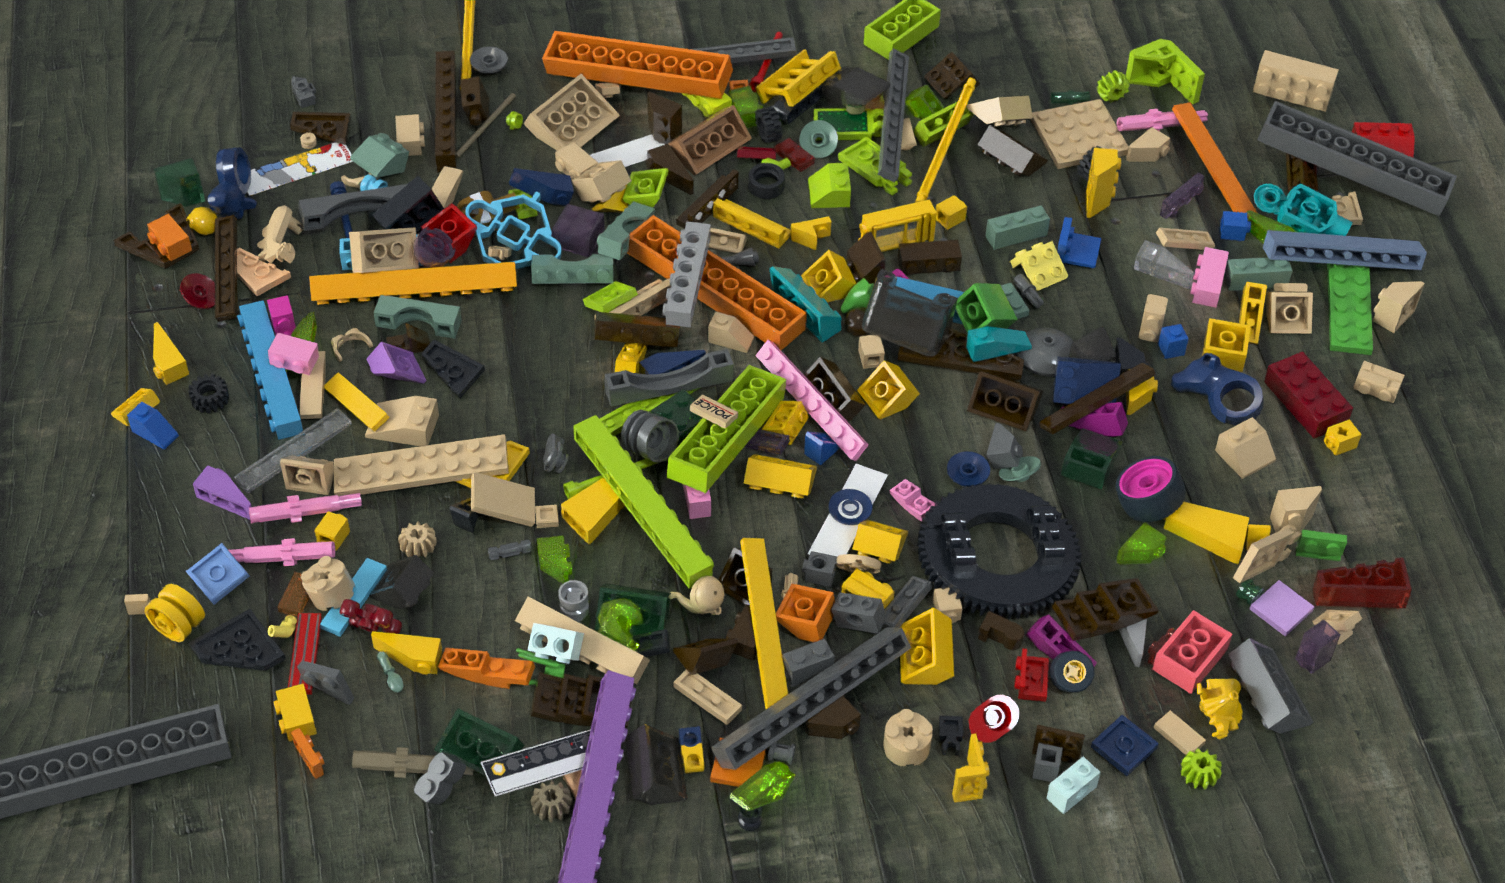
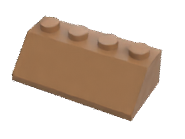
M732 105L721 109L668 144L684 167L693 175H696L752 139L735 106Z

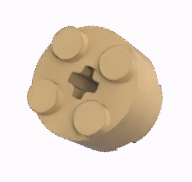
M324 556L320 558L318 563L311 566L301 575L304 589L314 606L319 610L327 611L326 608L329 607L334 609L340 608L345 599L353 597L355 583L340 560Z
M903 709L900 713L893 715L886 723L883 744L887 758L896 765L905 767L906 764H914L916 766L924 762L930 753L933 727L929 721L922 715L909 709Z

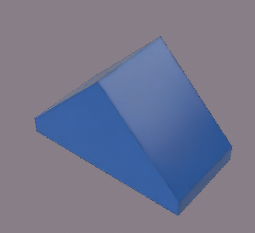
M807 431L805 435L804 454L819 465H822L840 449L835 441L826 433Z

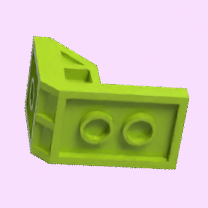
M1159 39L1130 51L1126 78L1129 84L1160 87L1171 82L1192 104L1199 102L1205 73L1172 41Z

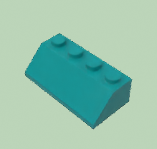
M774 266L770 268L772 291L807 312L806 328L822 343L841 331L842 319L840 314L836 310L833 311L824 298H820L811 286L808 287L799 274H795L791 269Z

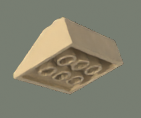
M580 74L530 113L524 125L536 138L559 151L572 142L581 148L620 115L591 83Z

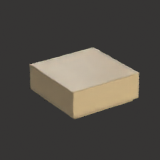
M557 505L535 506L537 528L559 526Z
M148 594L125 595L124 600L129 615L145 614V607L151 602Z

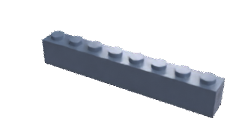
M1274 230L1267 231L1263 245L1265 253L1269 259L1413 270L1422 269L1427 254L1419 241Z

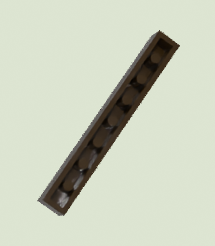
M455 51L436 52L435 158L437 172H441L444 166L457 169Z

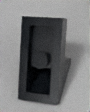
M471 497L450 506L454 525L473 533L477 518L484 514L471 511Z

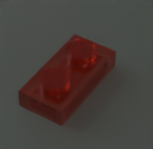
M790 138L775 146L776 153L783 159L788 158L791 165L800 172L815 163V158Z

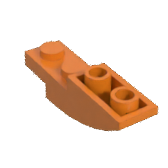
M445 648L438 665L440 670L462 679L510 689L511 684L529 685L535 669L533 661L490 657L487 651Z

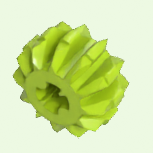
M1116 70L1112 73L1108 72L1106 76H1102V80L1097 82L1098 86L1096 88L1100 97L1110 103L1114 100L1118 101L1119 98L1124 97L1125 93L1129 92V81L1122 72H1117Z
M1199 748L1195 752L1189 751L1181 763V776L1186 777V784L1194 783V788H1197L1198 785H1201L1204 790L1208 788V785L1213 787L1222 774L1221 761H1217V754L1209 755L1208 749L1204 752H1201Z

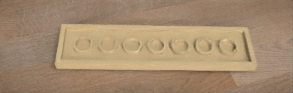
M504 434L334 459V494L342 496L360 493L362 495L471 479L474 472L488 476L508 474L506 436Z

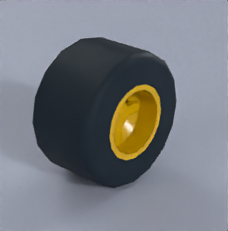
M1066 651L1059 654L1052 661L1050 677L1053 684L1059 690L1078 693L1086 690L1091 685L1094 678V666L1086 654L1079 651Z

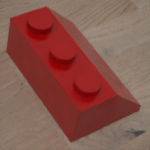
M1354 122L1352 133L1414 158L1415 136L1412 124Z

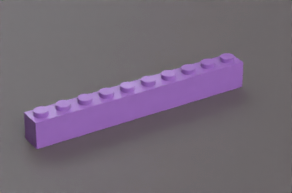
M610 670L606 672L600 684L558 883H597V879H594L595 871H598L601 864V857L598 855L606 839L603 830L604 827H607L610 819V813L607 811L615 795V792L612 791V786L617 782L619 770H616L617 763H620L623 756V749H620L621 742H624L627 736L628 729L625 728V723L629 721L632 708H629L630 701L632 702L636 692V688L633 687L635 678Z

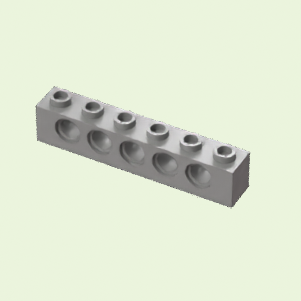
M686 222L685 230H681L680 241L682 243L677 246L678 259L675 258L673 264V271L675 273L670 275L671 288H668L666 293L668 303L663 305L662 315L666 316V325L691 327L711 239V224Z

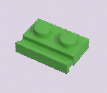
M1302 530L1298 546L1296 547V556L1340 561L1347 544V535Z

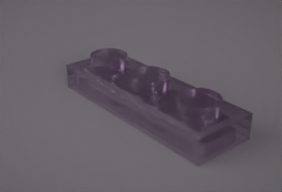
M1198 172L1162 202L1160 216L1167 219L1170 215L1176 214L1181 206L1188 204L1192 197L1199 195L1204 188L1203 181L1205 176Z

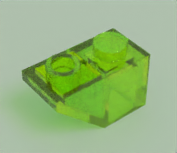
M564 536L537 538L540 570L562 584L569 581L568 575H572L571 562L566 560V557H570L569 544H564Z

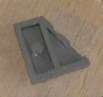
M303 660L297 668L305 683L347 705H350L354 700V696L341 670Z

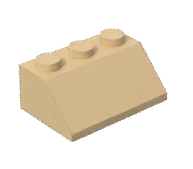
M1029 96L998 97L967 105L969 111L986 124H994L995 127L1014 124L1021 125L1025 124L1027 119L1033 118Z

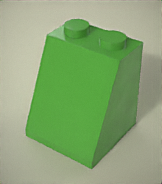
M975 283L953 302L967 333L968 330L986 326L1007 329L1018 320L1000 284Z

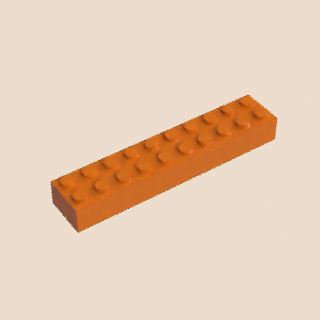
M554 31L542 57L547 74L574 78L582 74L588 80L722 99L733 72L730 55L560 31Z
M653 215L630 233L627 254L664 278L670 279L671 273H675L673 271L674 259H678L677 246L682 243L680 241L681 232ZM708 250L698 292V300L717 312L736 317L755 337L765 343L767 340L773 341L780 350H783L806 329L807 312Z

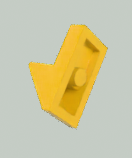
M829 216L791 224V240L813 250L817 249V238L831 236V220Z

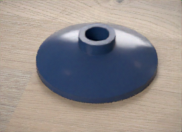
M965 451L957 453L950 458L947 464V473L959 485L971 487V485L977 486L983 484L988 479L990 465L982 455Z
M844 489L836 492L831 497L829 512L839 523L858 525L870 517L872 502L865 493L859 490ZM844 501L842 503V512L848 516L856 515L859 512V503L862 505L863 510L861 515L856 518H845L839 513V504ZM847 504H854L857 507V509L854 511H847L844 508V506Z

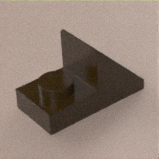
M405 323L407 334L386 338L387 344L411 351L413 354L423 352L430 344L426 331L408 323Z

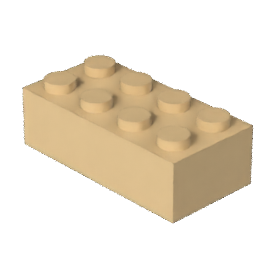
M1265 50L1259 65L1253 92L1326 112L1339 70Z

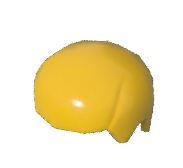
M198 207L188 215L186 221H189V227L196 232L209 235L215 232V219L217 216L210 208Z

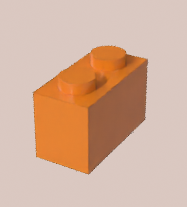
M169 214L147 224L149 229L147 236L150 242L156 244L159 252L163 256L166 255L170 261L192 251L189 236Z

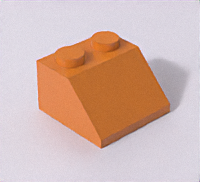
M791 584L776 612V620L801 640L810 642L820 641L823 639L834 617L832 613V607L835 603L834 593Z

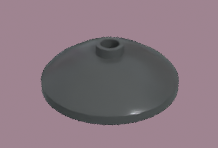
M1036 328L1026 332L1032 349L1016 352L1017 357L1024 359L1023 367L1036 375L1046 377L1055 376L1058 356L1078 358V349L1073 339L1064 332L1053 328Z

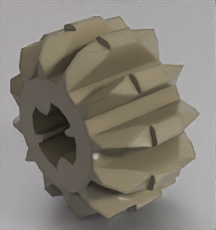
M551 780L549 785H545L542 782L540 785L541 789L534 788L531 805L533 806L534 814L539 815L542 821L548 817L552 823L556 817L562 820L563 814L569 815L572 798L570 790L564 788L562 782L554 785V782Z

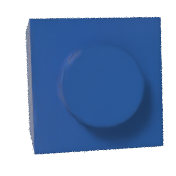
M1223 211L1220 223L1221 239L1244 241L1246 233H1250L1251 221H1248L1247 213Z
M1182 325L1162 327L1158 345L1165 359L1184 356L1188 337Z

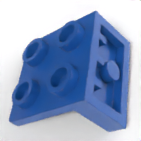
M1064 217L1057 249L1062 263L1095 268L1101 238L1074 233L1075 227L1071 226L1072 218Z

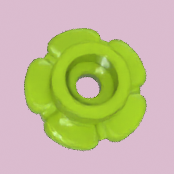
M512 111L507 116L506 123L511 130H514V128L519 129L523 124V117L520 113Z

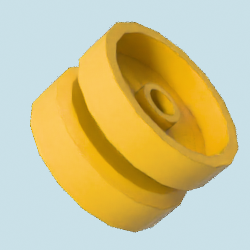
M167 584L159 592L158 598L153 599L144 610L149 622L165 637L176 642H183L191 634L192 628L197 627L205 618V612L200 603L185 589L174 584Z

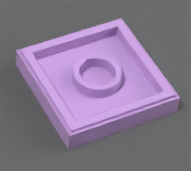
M1278 580L1251 604L1250 610L1282 635L1286 636L1313 612L1315 606Z

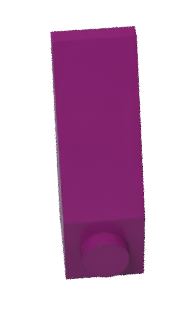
M1122 402L1107 403L1069 426L1102 437H1117L1123 435L1128 421Z
M1049 614L1039 618L1025 634L1040 651L1053 660L1063 652L1079 651L1089 657L1093 666L1097 664Z

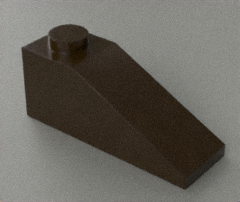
M669 144L647 150L645 162L648 170L667 168L668 174L665 182L689 195L694 194V180Z

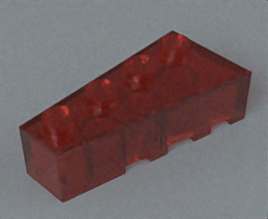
M1403 557L1396 558L1394 562L1388 563L1386 560L1377 561L1375 565L1356 564L1355 568L1349 569L1343 566L1318 570L1313 585L1315 603L1320 606L1406 608L1412 591Z

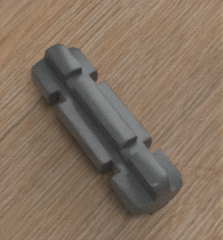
M526 539L522 540L521 543L512 542L500 545V548H497V546L489 547L488 555L490 560H496L500 556L505 558L519 555L520 552L524 554L532 551V545L530 540Z

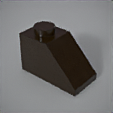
M842 696L806 721V733L809 736L843 739L847 735H853L858 731L861 714Z

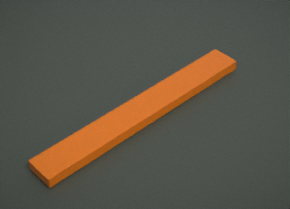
M1192 104L1174 105L1172 111L1232 211L1247 213L1248 221L1257 220L1259 216Z

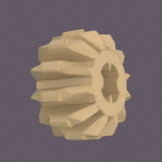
M419 521L416 525L409 523L408 528H402L401 534L398 537L400 550L402 553H406L408 558L413 555L416 559L421 555L426 558L427 552L433 553L434 546L437 543L433 528H429L427 523L420 525Z

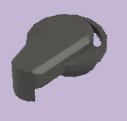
M553 433L547 439L543 457L544 470L550 472L555 467V472L559 474L565 468L569 455L562 453L565 439Z

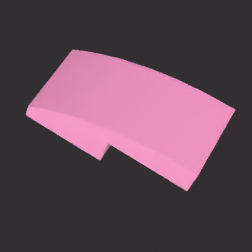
M906 479L890 490V494L921 522L923 517L925 518L926 512L930 511V507L935 506L934 502L921 495V489Z

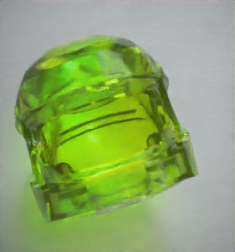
M625 598L603 603L597 617L600 623L598 633L619 642L633 651L637 650L638 643L632 639V634H630L629 630L632 625L643 624V615L640 608L633 601Z

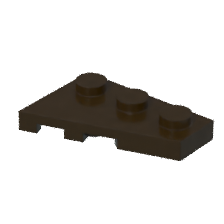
M293 112L290 127L295 132L303 134L313 133L318 138L346 145L351 116L350 113Z

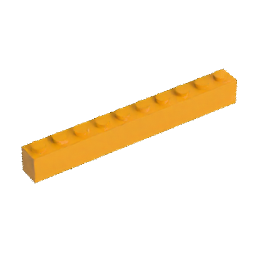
M515 262L309 276L311 301H317V304H329V300L337 299V303L350 302L349 298H358V302L370 301V297L378 296L379 300L380 295H399V298H411V294L418 293L419 297H430L432 292H440V296L452 295V291H460V294H472L474 289H480L481 293L493 292V288H501V291H513V287H517Z

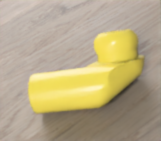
M287 615L280 626L271 625L268 628V635L280 638L290 637L296 628V617Z

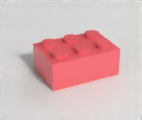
M1193 610L1156 654L1152 670L1192 694L1197 688V684L1203 681L1228 650L1233 634Z

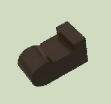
M989 611L980 626L978 640L986 643L988 639L1002 643L1008 650H1017L1022 646L1024 630L1020 625Z

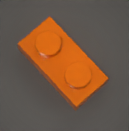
M300 728L292 731L291 735L294 746L314 778L317 779L323 776L322 765L325 763L320 752L315 753L312 749L314 745L308 734L304 736Z

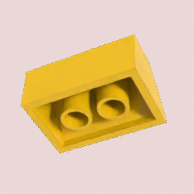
M1094 148L1086 189L1087 218L1093 217L1110 206L1111 198H1115L1116 186L1114 184L1118 183V172L1116 171L1121 168V158H1118V149Z
M754 454L748 458L744 484H749V488L755 490H762V487L770 488L772 493L783 494V491L791 492L793 497L804 498V495L808 496L811 493L817 466Z
M933 607L904 622L900 628L903 629L911 649L900 656L901 683L937 685L953 677L952 619Z

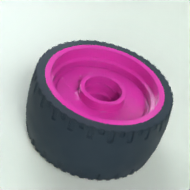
M1149 456L1134 461L1121 471L1116 480V491L1123 509L1129 517L1140 522H1153L1168 517L1180 508L1186 496L1184 482L1179 470L1170 459L1161 456Z

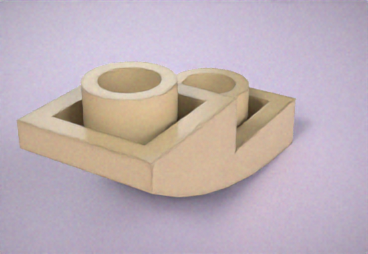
M905 118L903 121L901 150H910L913 146H917L910 118Z

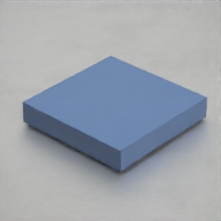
M222 543L186 571L213 605L250 577Z

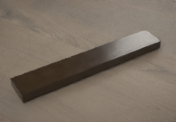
M235 215L215 219V318L218 322L238 318L237 218Z
M1140 363L1039 422L1040 426L1053 435L1156 375L1155 370L1144 363Z

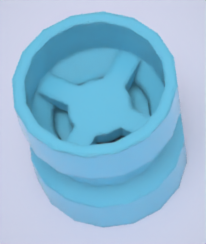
M368 174L363 178L360 190L388 187L386 181L377 180L376 177Z

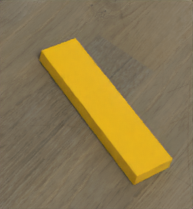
M339 372L324 385V389L373 432L390 418L386 412Z

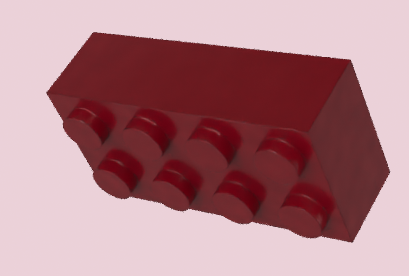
M1303 351L1268 366L1264 380L1265 384L1313 439L1326 434L1328 427L1350 419L1353 407Z

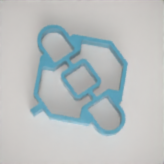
M535 192L532 198L523 194L492 201L491 204L483 200H474L467 205L466 216L477 226L475 234L484 262L487 264L502 263L485 253L482 242L483 238L490 237L495 228L498 229V242L518 251L523 244L527 245L524 249L525 259L512 261L515 262L516 269L531 266L532 255H539L531 251L538 239L555 247L558 253L554 257L559 260L561 259V245L552 237L544 205L539 203L540 193ZM524 203L541 212L545 228L537 229L533 237L530 238V226L514 216L509 215L504 222H500L503 217L502 208ZM481 208L495 215V218L489 227H486L473 220L469 216L470 212ZM509 224L525 231L518 242L503 236Z

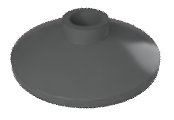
M497 47L480 48L470 57L471 66L482 73L498 72L508 62L507 54Z

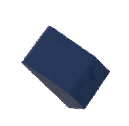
M1058 356L1052 396L1053 402L1071 404L1120 375L1121 363ZM1116 399L1110 401L1109 403H1116Z

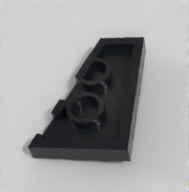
M433 340L421 353L424 361L460 399L485 371L483 364L436 340Z

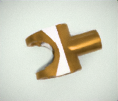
M481 191L461 200L457 208L466 215V209L462 210V208L474 200H483L491 204L492 201L516 195L513 192L493 199L489 191ZM519 204L502 208L503 214L519 209ZM481 208L474 209L469 214V216L475 215L472 219L486 227H489L495 218V215Z

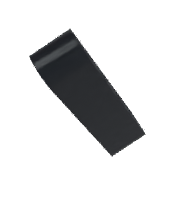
M839 69L795 106H788L785 96H783L773 106L780 117L779 120L786 124L792 123L842 81L844 71Z

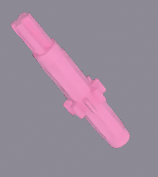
M1149 109V113L1143 115L1125 116L1117 119L1119 131L1149 130L1151 127L1160 131L1163 127L1181 126L1174 112L1162 113L1161 111L1158 112V109ZM1205 110L1196 111L1201 121L1206 122L1208 113Z
M360 493L299 500V496L295 495L288 496V502L249 507V516L251 523L290 518V522L295 523L302 522L301 516L362 506Z
M295 538L284 539L280 545L244 547V549L228 550L238 562L262 563L284 561V566H295L297 560L320 559L324 556L334 558L336 552L333 541L295 543Z

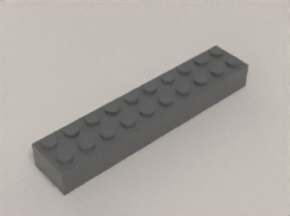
M1277 101L1274 102L1257 141L1437 216H1440L1457 177Z
M219 704L0 760V819L232 758Z

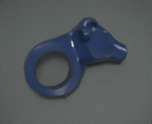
M241 147L221 149L216 157L219 185L211 190V193L208 195L209 208L215 212V215L220 217L235 215L237 220L242 219L244 210L256 208L257 205L255 200L244 197L251 184L250 162L247 154Z
M1205 353L1201 358L1192 361L1183 371L1174 374L1171 379V386L1178 393L1193 392L1208 395L1212 414L1224 424L1238 425L1252 417L1256 419L1261 414L1264 406L1263 391L1258 381L1247 374L1224 367L1221 364L1220 358L1212 353ZM1233 389H1245L1252 393L1254 400L1249 408L1243 411H1231L1222 404L1223 397Z

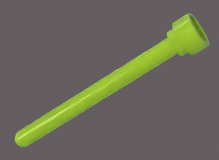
M643 459L634 464L639 465L643 469L658 462ZM599 475L580 483L577 481L564 483L563 489L566 497L570 499L602 479L603 476Z

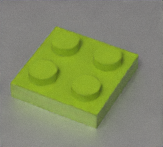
M615 281L582 300L585 307L609 313L617 306L632 300L638 293L635 287Z

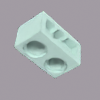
M533 623L528 651L536 652L535 657L549 659V655L556 656V661L570 664V660H579L584 633ZM546 636L548 644L546 647H543L542 639ZM565 641H568L569 643V649L567 652L563 650V644Z

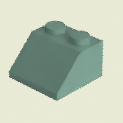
M379 133L378 135L369 136L351 155L350 160L377 178L404 172L409 151L403 148L400 143L390 139L387 134Z

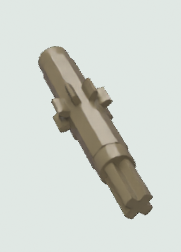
M397 747L396 753L354 750L352 768L394 771V777L406 778L407 772L427 773L429 765L435 756L408 754L409 748ZM461 760L466 764L464 774L473 775L474 761Z

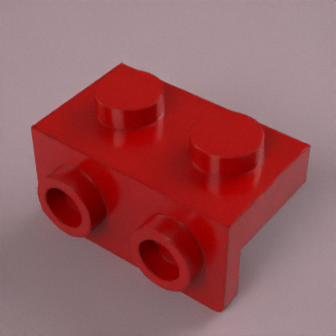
M1022 648L1021 656L1016 658V670H1020V673L1015 676L1014 689H1018V699L1046 702L1049 658L1027 656V649Z

